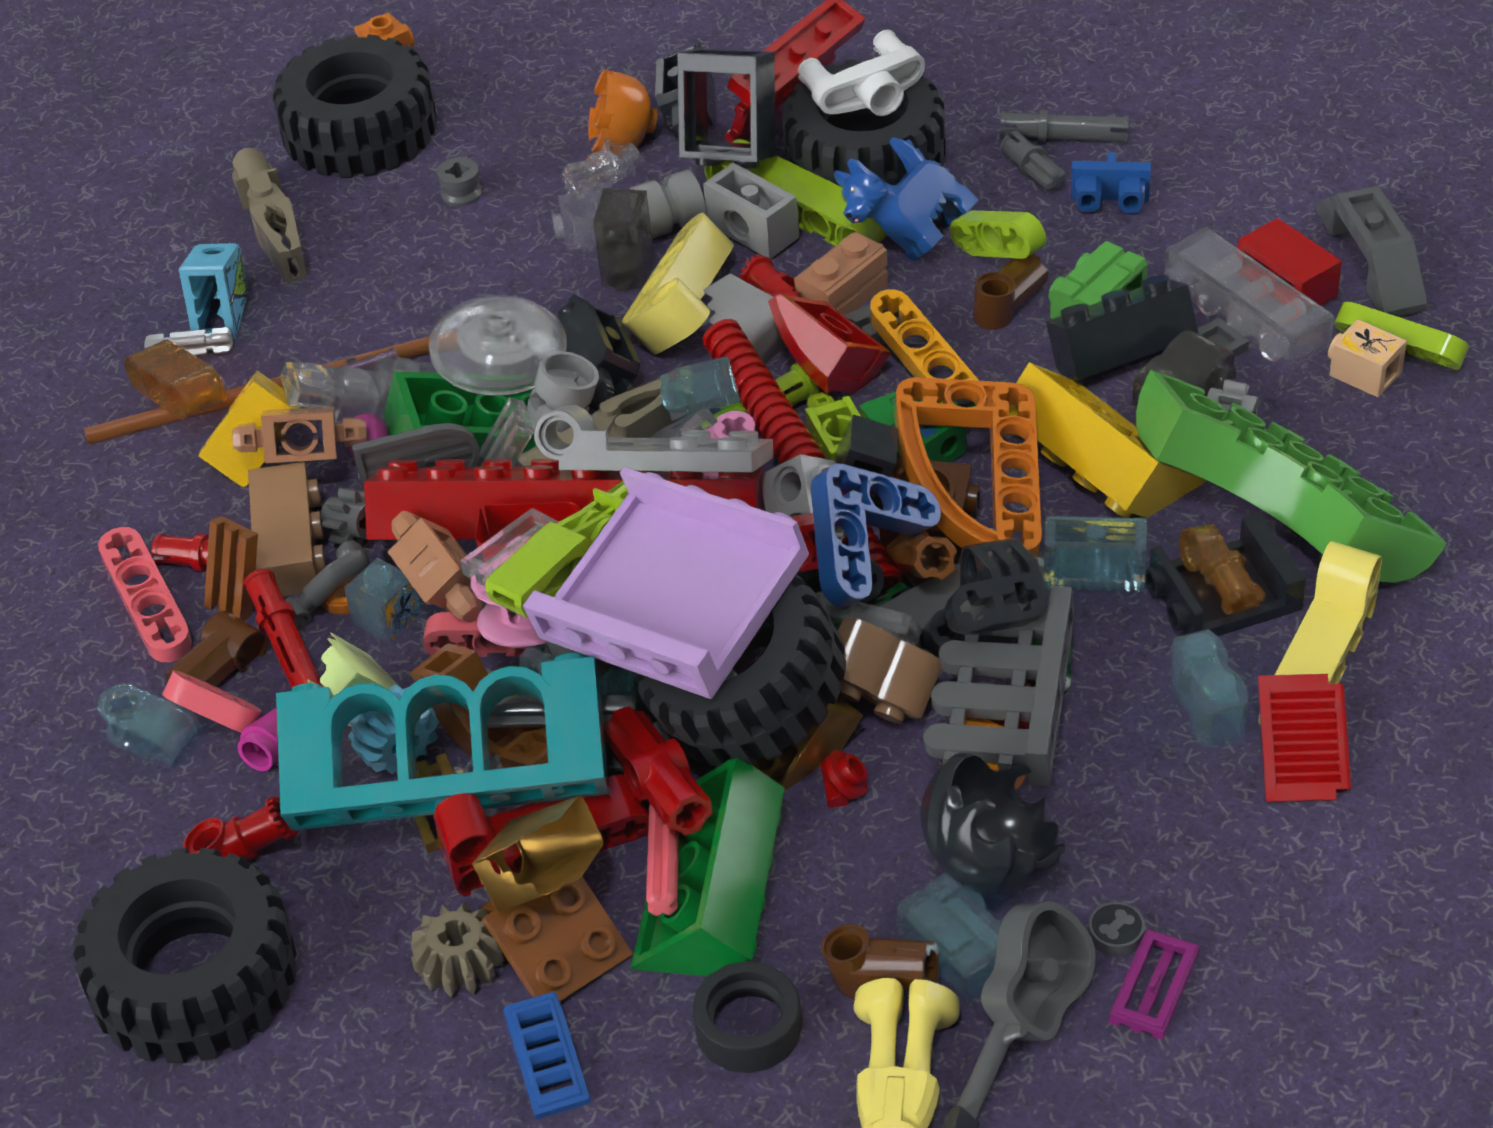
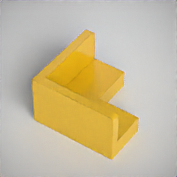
M257 370L232 403L226 416L203 445L198 456L241 487L247 486L249 483L248 470L258 469L265 462L264 447L257 448V452H240L233 448V428L248 423H255L256 427H262L261 416L263 411L301 409L302 403ZM285 422L276 423L278 443L284 436L281 435V430Z

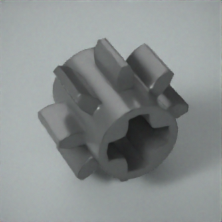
M340 487L338 489V496L330 497L324 503L321 511V522L327 531L332 532L329 538L331 543L341 545L346 541L353 540L363 547L364 539H366L364 491Z

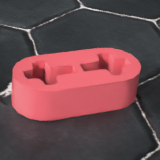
M172 671L162 693L170 701L238 732H242L244 728L258 720L262 712L255 705L179 671Z

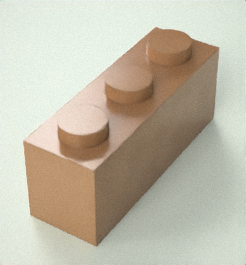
M305 461L248 470L251 530L258 533L255 571L265 568L269 571L272 570L282 596L304 593L302 589L327 566L323 544L316 545L317 540L325 539L321 512H314L313 509L315 507H322L318 479L309 480Z

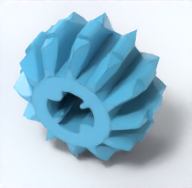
M394 684L388 690L400 700L407 688L401 689ZM432 707L421 715L416 724L414 735L416 758L419 755H428L426 746L438 739L435 728L439 721ZM370 711L360 714L350 721L352 731L348 738L352 742V748L365 764L372 767L375 772L384 769L391 774L397 772L394 717L384 712Z

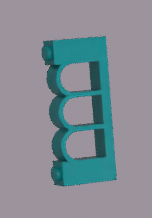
M579 653L558 655L554 658V661L541 662L542 676L526 667H504L492 671L478 683L474 692L465 682L453 676L432 675L419 679L408 687L400 700L391 691L377 684L365 683L344 688L335 696L329 687L313 683L299 684L294 686L292 691L276 693L281 816L290 829L295 831L434 815V810L438 804L450 796L461 793H470L477 796L483 809L565 800L577 796L609 795L600 675L594 656L585 657ZM516 694L530 695L540 700L544 705L548 763L490 770L488 721L495 705L504 698ZM441 703H455L466 708L470 715L473 772L417 778L414 735L416 724L421 715L432 706ZM370 711L384 712L394 717L398 781L343 787L341 742L343 732L349 722L358 715Z

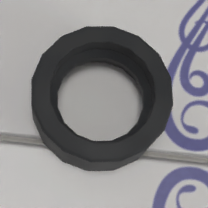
M744 961L729 964L708 975L696 990L692 1006L696 1037L699 1048L712 1063L727 1071L753 1073L768 1070L784 1061L797 1046L802 1029L800 1002L796 986L784 972L765 963ZM744 996L764 997L777 1004L781 1014L780 1020L773 1028L761 1035L746 1038L730 1036L717 1029L714 1017L717 1010L723 1004L734 998Z

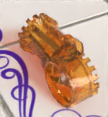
M1206 524L1183 529L1179 537V552L1182 562L1191 572L1201 571L1206 582L1215 586L1222 598L1221 608L1225 614L1231 615L1250 609L1251 606H1259V603L1264 601L1263 597L1266 594L1262 587L1251 580L1245 569L1247 561L1244 556L1237 550L1228 549L1223 540V535H1220L1221 531L1214 529L1216 525Z

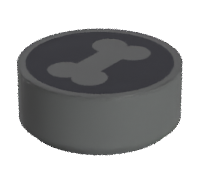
M1109 902L1097 907L1092 912L1089 919L1088 933L1091 936L1094 947L1098 951L1109 956L1121 957L1132 954L1138 949L1145 933V922L1142 914L1135 907L1122 902Z

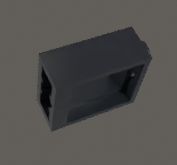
M695 48L677 53L679 157L695 158V164L700 166L720 165L721 160H730L745 169L760 167V161L774 157L775 52ZM707 72L750 74L751 144L708 141Z

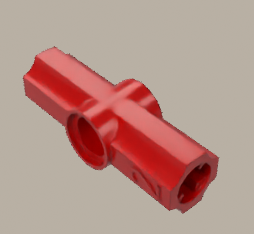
M630 706L613 711L612 717L604 725L605 742L621 762L627 784L634 797L638 801L648 799L670 831L677 830L686 836L701 830L703 823L712 815L711 800L692 777L687 758L678 741L673 738L665 741L643 711L637 712L632 710Z

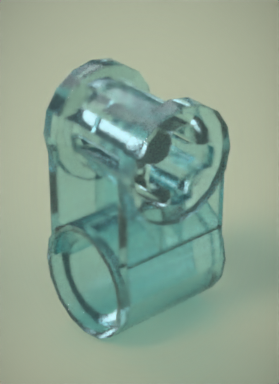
M120 684L112 686L105 690L98 699V711L102 719L108 722L106 737L109 742L116 747L140 755L147 761L150 758L165 762L167 763L165 768L168 769L201 730L198 718L189 709L142 691L133 685Z

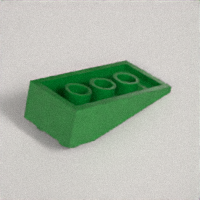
M394 371L383 413L389 434L394 435L434 424L452 423L464 426L477 439L480 447V461L476 467L483 466L484 460L517 458L520 454L537 446L534 430L531 429L525 418L530 394L535 387L534 381L536 376Z

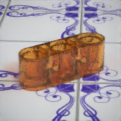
M163 340L124 358L125 370L134 388L140 394L179 419L185 420L226 401L225 387L217 371L210 364L169 340Z

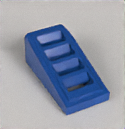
M550 992L504 1007L503 1013L507 1031L535 1119L537 1120L591 1103L557 993ZM558 1038V1042L527 1051V1047ZM565 1060L564 1064L538 1072L533 1071V1069ZM569 1079L572 1081L573 1085L540 1094L539 1088Z

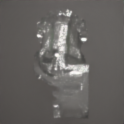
M611 138L606 139L601 150L588 155L584 162H571L563 168L565 171L562 172L561 176H564V179H562L563 183L566 182L564 189H568L567 193L573 195V198L579 199L591 196L597 188L607 189L612 187L615 182L625 179L632 173L639 160L640 153L631 142L623 145L611 142Z

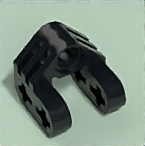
M1015 538L963 547L960 558V587L947 600L945 608L938 610L925 624L923 641L927 649L933 655L939 657L940 647L950 641L948 636H939L938 630L944 623H946L949 630L948 624L956 632L960 633L954 640L965 641V635H977L1015 628L1033 622L1045 609L1048 601L1047 590L1038 560ZM1017 595L1021 598L1027 597L1029 600L1023 611L1019 605ZM966 600L969 601L971 606L985 605L986 607L975 617V620L970 612H962L960 609ZM981 635L980 642L1010 644L1016 637Z

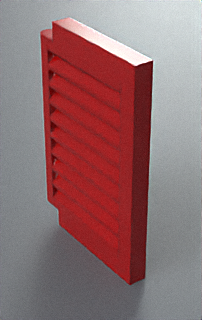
M1328 674L1258 676L1266 802L1337 800L1336 791L1351 790L1344 684H1329Z

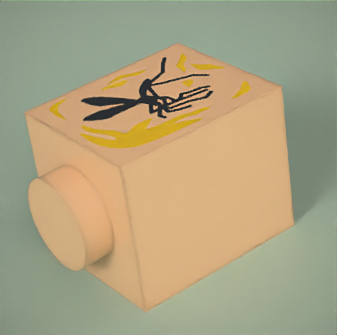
M1357 319L1344 333H1338L1329 346L1328 358L1331 359L1329 376L1379 397L1403 372L1407 340Z

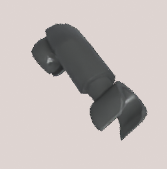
M350 540L341 544L336 551L337 560L324 567L302 589L304 592L297 599H284L285 602L292 604L296 612L294 620L296 626L304 627L310 624L312 616L309 610L314 606L319 607L338 588L367 571L370 559L368 553L362 549L358 542Z

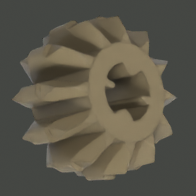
M464 901L457 911H450L442 904L440 916L431 917L423 915L422 929L412 932L411 946L413 956L411 960L415 972L418 973L419 977L424 978V982L430 991L443 985L444 991L452 998L458 990V985L463 984L474 995L477 987L475 980L477 978L493 984L494 968L504 966L505 955L482 921L488 915L485 908L472 912L471 908Z

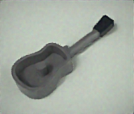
M1051 901L1022 903L1010 909L1004 917L997 940L995 966L986 980L981 994L983 1008L994 1024L957 1105L950 1107L943 1128H979L980 1123L976 1118L1010 1043L1014 1040L1049 1041L1053 1039L1060 1028L1062 1017L1067 1007L1082 995L1088 987L1095 970V947L1091 936L1080 920L1062 905Z

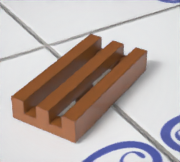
M224 516L210 521L204 606L212 610L219 605L218 612H233V615L245 621L252 615L253 602L244 587L243 581L256 569L258 533Z

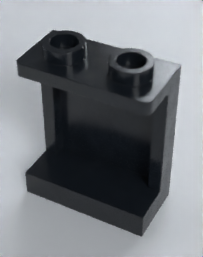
M1260 513L1241 518L1239 540L1174 560H1170L1161 545L1150 549L1149 568L1145 570V580L1151 595L1163 598L1167 604V616L1172 628L1175 631L1183 630L1192 645L1300 611L1303 608L1306 579Z

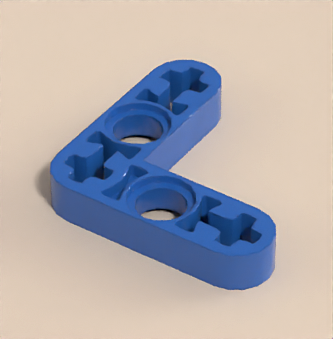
M839 463L828 467L814 477L811 482V497L819 581L826 599L838 608H848L869 596L872 590V573L867 525L908 536H916L938 523L941 509L939 502L929 489L921 485ZM870 490L880 497L883 503V511L874 505L870 498ZM834 525L844 530L848 537V546L839 541L834 531Z

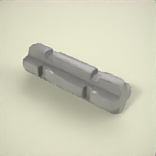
M227 327L214 328L212 333H207L205 329L173 332L167 338H165L164 334H153L146 336L144 343L145 353L150 361L166 360V355H171L172 359L206 356L208 351H213L214 355L227 354L232 352L234 346L232 332Z

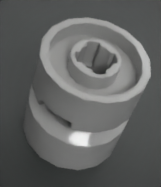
M689 169L665 177L662 186L657 181L652 180L630 188V202L636 223L640 229L649 226V233L645 234L648 241L672 233L674 224L678 223L683 228L696 215L700 213L707 215L700 185L695 175Z
M558 351L543 356L534 381L535 387L530 394L525 411L526 422L531 429L535 431L536 424L543 415L566 405H576L589 412L590 408L587 405L593 399L599 380L596 367L584 357L571 352ZM559 420L556 430L560 433L571 426L567 422Z

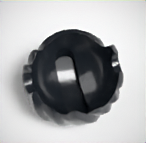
M959 752L947 759L936 771L926 786L921 802V828L926 844L934 859L952 878L968 889L983 895H1009L1046 878L1057 869L1060 856L1065 852V843L1057 845L1056 841L1059 836L1058 825L1055 822L1044 821L1045 797L1036 803H1027L1015 791L1016 779L1031 773V770L1025 764L1014 763L1009 768L994 771L980 757L968 752Z

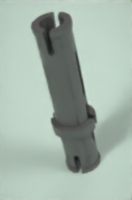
M1039 110V114L1001 111V124H1018V126H1001L1000 139H1004L1006 135L1013 138L1011 132L1018 131L1025 138L1038 139V143H1046V139L1127 143V131H1111L1110 129H1128L1129 116L1048 114V110Z

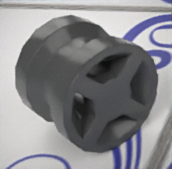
M455 157L444 161L437 168V179L442 186L440 195L446 204L466 206L474 203L481 197L482 186L477 181L480 175L479 167L474 160L466 157Z

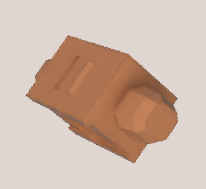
M335 407L263 411L261 416L262 427H256L255 423L238 425L232 430L233 448L240 452H257V448L264 447L265 463L337 459V443L344 442V446L348 447L367 441L366 421L360 418L343 417V422H336ZM315 420H322L324 447H315L318 443L319 435H314L312 442L305 446H296L290 442L288 437H283L281 443L285 449H278L277 422H285L281 430V435H284L287 429L296 423L305 424L312 430V433H317L319 427Z
M400 512L391 523L392 532L398 542L388 551V554L425 604H434L444 608L447 612H452L455 617L464 621H474L483 609L482 600L476 597L470 587L471 576L477 567L448 529L424 518H419L410 512Z

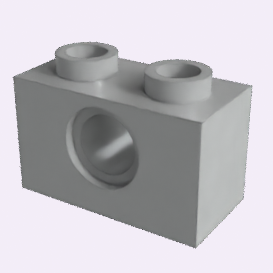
M735 163L730 164L703 183L707 216L730 238L764 257L767 256L769 259L799 238L797 197Z

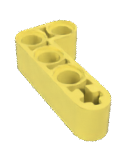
M700 213L693 217L679 231L622 320L623 325L653 355L661 353L693 334L710 314V309L701 301L705 294L704 289L712 283L733 249L734 243L705 213Z
M1329 542L1319 565L1315 597L1275 675L1328 674L1329 684H1339L1347 668L1345 666L1346 656L1349 651L1355 652L1364 633L1362 631L1363 622L1366 617L1371 618L1374 612L1382 557L1380 555L1337 542Z

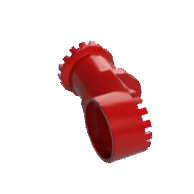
M757 254L756 258L752 256L750 258L751 262H745L747 267L741 269L743 273H739L741 280L773 297L780 294L798 297L797 295L800 294L798 290L795 291L794 278L789 274L777 271L772 260L767 256L764 257L760 254Z
M272 796L266 800L263 808L244 818L235 816L223 822L216 817L201 821L187 834L183 848L189 849L190 853H199L201 848L206 847L219 850L224 858H226L228 853L242 856L246 860H254L260 856V850L282 838L291 840L298 836V830L292 831L281 816L280 797Z

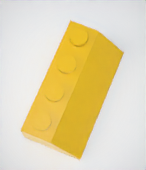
M1031 362L1028 363L1016 383L1028 387L1035 396L1037 440L1044 445L1041 453L1059 466L1065 467L1068 464L1073 468L1075 473L1072 478L1083 487L1095 493L1099 489L1108 496L1104 503L1117 514L1129 518L1133 513L1148 518L1207 481L1194 474L1157 461L1141 441L1136 426L1078 381ZM1009 405V416H1017L1018 411L1015 406Z

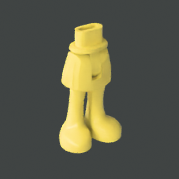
M881 978L867 982L857 990L853 1007L854 1012L860 1020L871 1025L869 1068L864 1069L857 1076V1107L862 1128H928L936 1109L940 1091L937 1079L930 1074L933 1035L935 1030L952 1026L960 1015L959 998L949 988L928 980L916 979L910 984L908 998L909 1029L903 1067H895L897 1023L902 1016L904 991L901 983L894 978Z

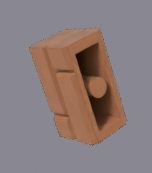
M858 232L850 234L841 241L840 245H836L794 278L795 291L798 290L800 292L797 296L825 301L843 315L859 309L878 292L888 286V270L885 268L888 266L887 250L883 245Z

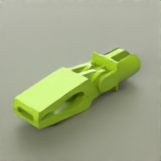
M621 481L608 492L594 488V501L560 522L550 521L485 579L486 593L489 599L527 618L528 616L523 605L534 590L554 597L629 494L624 481Z

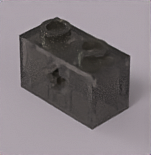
M603 188L593 220L602 287H612L616 290L642 289L647 282L654 258L647 190Z

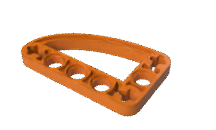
M922 377L903 380L897 386L894 407L895 428H898L897 443L909 482L929 489L939 502L941 516L936 524L939 529L962 549L968 545L1012 538L1013 532H1021V544L1038 559L1042 531L1034 393L1022 384L1011 382ZM966 399L974 402L976 406L960 407L955 405L953 401ZM938 400H943V404L938 403ZM1009 405L1015 406L1018 411L1017 416H1009ZM919 424L990 428L993 530L970 517L947 493L929 461L922 441ZM1011 434L1022 437L1025 442L1019 444L1009 443L1002 437ZM1008 468L1020 469L1027 476L1014 478L1006 475L1003 470ZM1015 502L1025 505L1029 510L1023 513H1015L1007 510L1004 505Z

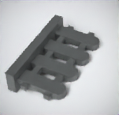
M1051 586L1049 604L1046 605L1045 609L1033 622L1027 625L977 635H965V641L952 640L940 647L939 660L941 668L946 673L958 675L957 682H941L931 691L932 706L935 712L943 716H951L950 724L937 723L925 730L923 740L925 751L928 755L943 759L945 762L956 753L968 752L980 757L984 762L998 763L999 770L1009 768L1014 763H1022L1031 770V773L1027 774L1028 785L1050 787L1075 621L1072 587ZM1025 597L1024 604H1019L1021 606L1022 611L1023 608L1029 603L1027 597ZM968 600L960 607L962 612H970L974 620L986 608L985 605L971 606ZM948 624V627L950 628L951 631H953V632H955V633H958V632H956L953 628H951V627L949 626V624ZM981 635L1019 638L1018 644L980 642ZM1043 639L1042 646L1033 645V640ZM974 676L1012 678L1011 685L973 683ZM1027 679L1037 680L1036 687H1027ZM967 717L1005 720L1004 728L965 725ZM1020 721L1030 722L1029 729H1019Z

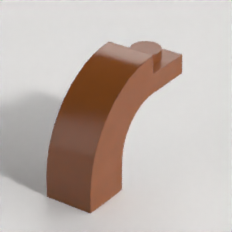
M450 643L446 644L410 672L415 682L432 675L453 676L465 682L473 692L478 683L488 675L475 650ZM441 703L432 706L436 713V718L447 733L465 753L472 757L469 711L455 703ZM488 728L490 770L548 763L546 728Z

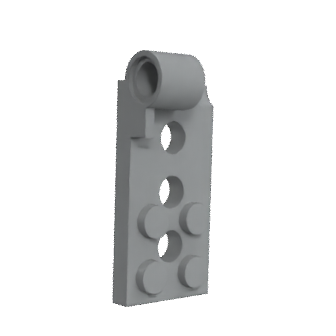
M566 405L543 415L537 422L534 431L537 447L545 456L559 460V470L621 471L625 467L635 471L753 472L773 459V439H758L757 431L729 432V437L711 439V432L707 430L681 432V437L612 438L608 437V430H595L591 415L585 409L576 405ZM559 420L565 421L571 426L574 433L571 444L564 443L558 437L556 428Z

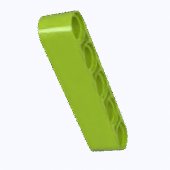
M737 139L733 141V143L751 144L750 142H747L742 139ZM775 155L760 161V167L746 169L796 196L799 228L810 234L815 232L825 237L824 241L834 246L840 245L845 237L855 232L877 243H880L888 236L874 219L867 218L863 222L852 223L845 217L846 202L842 197L843 187ZM721 160L720 165L704 166L707 179L709 180L734 163V161Z

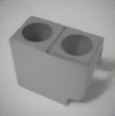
M728 274L704 289V293L712 297L713 300L708 303V308L711 310L703 326L708 322L715 324L724 319L737 321L764 363L787 347L775 324L768 303L773 296L732 274Z

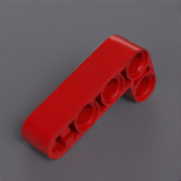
M623 774L608 777L609 795L583 797L602 836L603 846L599 852L648 836V807L645 800L638 801L634 797ZM470 793L450 796L438 804L434 810V821L439 844L458 893L463 896L471 895V890L483 887L473 862L509 820L569 799L530 803L487 818L478 797ZM515 843L503 849L502 853L508 867L514 873H520L523 861L519 847ZM486 859L491 862L496 873L502 874L498 865L493 860Z

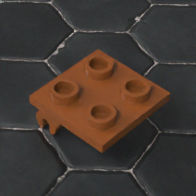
M583 877L562 886L553 893L501 912L497 911L491 901L479 907V909H486L488 915L482 919L483 923L532 998L555 992L561 1002L633 955Z

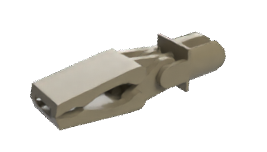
M243 148L237 152L232 163L234 166L232 173L233 182L240 196L243 210H250L256 239L284 281H298L307 276L291 201L282 193L277 168H272L262 152L254 148ZM277 228L280 229L282 236L286 238V242L291 245L290 250L284 246L283 237L276 232ZM287 258H292L291 264L297 269V278L290 272Z
M676 372L602 402L599 406L600 409L593 413L591 417L594 421L595 430H608V437L661 438L695 415L692 386L687 376ZM571 427L560 433L557 431L558 437L564 443H572L574 433ZM536 446L520 454L517 457L519 467L531 466V460L549 457L545 456Z

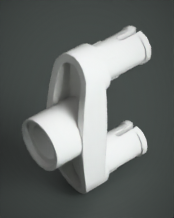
M887 29L879 32L873 40V45L875 46L873 49L879 57L862 62L834 75L830 74L818 59L808 58L799 65L798 73L800 75L798 77L812 92L813 101L825 113L841 114L868 107L875 115L884 116L894 112L903 100L904 91L919 81L925 70L924 58L913 47L902 43L892 30Z

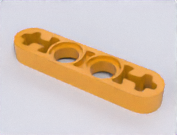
M886 289L878 292L872 298L870 312L873 328L914 377L934 378L929 374V371L936 366H946L953 370L954 373L945 379L979 381L905 293L895 289ZM898 311H899V323H900L899 326H898V320H897L896 317L892 314V313H896V312H898ZM911 336H921L928 343L921 348H910L904 344V340Z

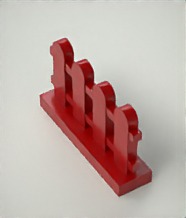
M825 0L763 50L775 52V116L780 105L786 102L798 83L802 84L798 77L800 75L798 73L799 65L808 58L818 59L823 67L830 65L836 57L835 51L862 29L866 18L844 0ZM733 74L729 79L727 88L741 100L736 104L734 109L736 114L731 129L726 132L724 139L728 142H733L737 139L747 141L751 136L750 74Z

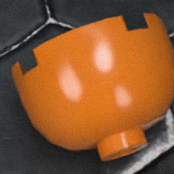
M603 70L599 75L594 94L599 95L595 108H590L589 141L597 136L591 152L607 155L631 152L641 145L646 132H654L657 123V109L651 108L649 92L645 85L635 77L620 72Z

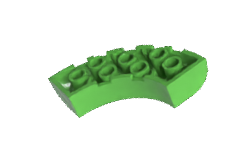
M1150 369L1139 395L1136 410V429L1141 441L1157 461L1194 474L1245 499L1294 530L1321 554L1324 553L1329 542L1333 541L1380 555L1382 557L1380 582L1396 583L1414 578L1428 569L1443 551L1447 543L1427 523L1413 512H1407L1404 517L1400 510L1390 504L1394 497L1393 495L1373 483L1360 478L1361 473L1331 454H1328L1324 460V457L1318 451L1303 444L1306 439L1273 421L1269 428L1266 429L1264 428L1266 423L1257 415L1247 411L1246 408L1232 402L1229 410H1226L1216 401L1204 396V389Z

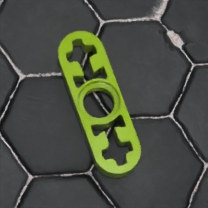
M971 210L950 224V235L954 244L971 256L1025 259L1042 249L1046 244V234L1042 224L1034 215L1028 212Z
M1343 302L1334 322V326L1344 333L1359 319L1407 340L1406 351L1408 354L1455 370L1461 368L1469 349V345L1464 340L1454 335L1353 302Z

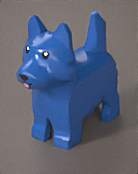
M892 137L889 143L902 160L907 171L897 185L888 184L880 176L869 171L860 161L850 159L847 162L851 174L836 171L833 175L837 183L843 187L842 197L846 202L845 217L852 223H860L867 218L874 219L889 238L904 249L906 257L915 261L923 253L925 254L933 248L943 237L932 222L938 218L939 214L942 215L941 222L943 225L950 226L952 221L961 214L967 213L979 199L966 186L959 184L955 180V176L950 174L948 168L942 167L941 163L926 160L919 148L915 149L911 140L905 141Z

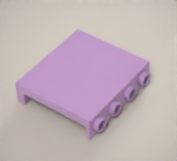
M623 467L620 475L629 494L557 594L552 597L534 590L523 605V608L540 639L591 657L594 656L596 659L712 699L808 557L809 553L797 521L781 512H766L750 507L739 499L728 500L709 494L694 485L686 487L664 480L661 476L652 472L644 474Z

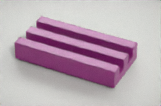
M1146 929L1109 1014V1023L1117 1026L1124 1024L1130 1026L1133 1031L1139 1033L1146 1031L1152 1033V1037L1164 1040L1198 958L1200 945ZM1153 947L1163 948L1138 1011L1127 1009ZM1175 952L1182 954L1183 957L1157 1018L1149 1016Z

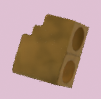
M577 796L509 820L473 862V866L492 904L498 912L553 893L562 886L580 879L602 848L603 840L582 796ZM515 843L519 847L523 861L520 873H514L508 867L502 853L503 849ZM486 859L493 860L498 865L502 874L496 873L491 862Z

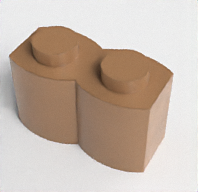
M858 618L843 619L838 633L845 647L843 656L846 659V671L844 679L839 680L842 686L839 697L852 702H859L860 698L863 697L876 705L874 709L876 715L897 724H902L904 718L921 719L931 691L942 669L939 658L912 644L901 641L889 632Z

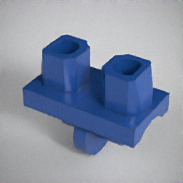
M1116 152L1107 153V162L1072 161L1071 199L1076 200L1077 208L1080 212H1095L1101 208V200L1119 201L1118 208L1124 213H1139L1142 210L1144 201H1149L1151 163L1116 162Z

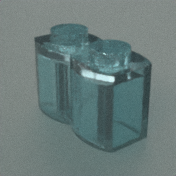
M1208 629L1173 638L1170 687L1176 701L1189 712V726L1196 740L1208 750L1243 742L1248 692L1242 678L1233 669L1228 667V654L1223 642Z

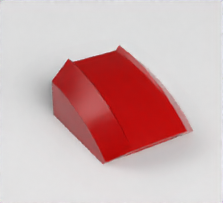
M782 294L776 295L768 301L775 324L787 348L810 379L827 394L831 391L855 394L875 379L891 353L825 301Z

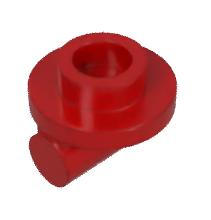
M835 750L821 761L820 767L828 808L847 806L850 799H858L867 792V770L858 757Z

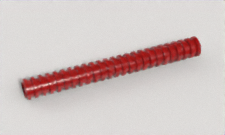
M724 319L710 326L703 336V345L709 351L710 356L728 381L732 390H734L744 409L753 418L755 426L763 439H773V454L779 461V464L798 455L826 459L802 420L799 419V415L793 409L789 400L786 399L784 392L780 389L776 380L773 379L767 366L761 360L757 351L754 350V346L748 340L738 322L733 319ZM867 525L870 559L882 568L884 586L881 591L901 582L902 573L885 551V547L881 545V541L874 534L872 527Z

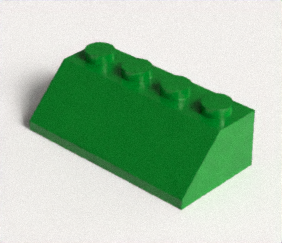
M731 758L696 780L711 800L712 815L703 823L701 830L686 836L679 832L678 908L671 915L662 913L654 916L648 911V902L645 901L630 967L632 970L708 976L725 965L752 961L757 949L756 935L760 914L766 902L764 893L768 872L774 860L772 851L776 830L782 817L780 809L784 793L783 786L751 764L748 765L738 758Z

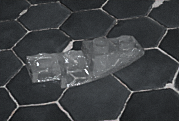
M378 357L373 371H366L355 367L339 368L321 366L315 363L285 362L281 373V380L288 405L310 408L335 407L336 422H343V417L353 418L368 413L377 415L381 421L386 423L383 413L394 371L466 374L464 367L455 366L450 363L436 364L412 361L406 358L391 359Z

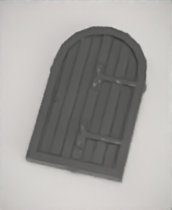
M452 423L434 424L352 445L358 469V478L361 481L363 491L364 481L378 473V468L388 467L389 461L417 460V468L436 466V461L445 459L464 460L465 467H476L480 461V447L474 434L464 426Z

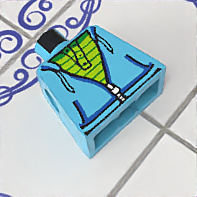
M235 243L195 245L179 269L191 331L205 329L207 333H212L214 328H205V324L214 297V299H220L221 303L217 314L224 319L225 327L231 330L233 339H236L248 295L240 247Z

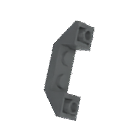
M1379 186L1336 194L1316 202L1315 210L1331 236L1350 232L1369 262L1366 292L1377 310L1397 317L1427 310V299L1414 239Z

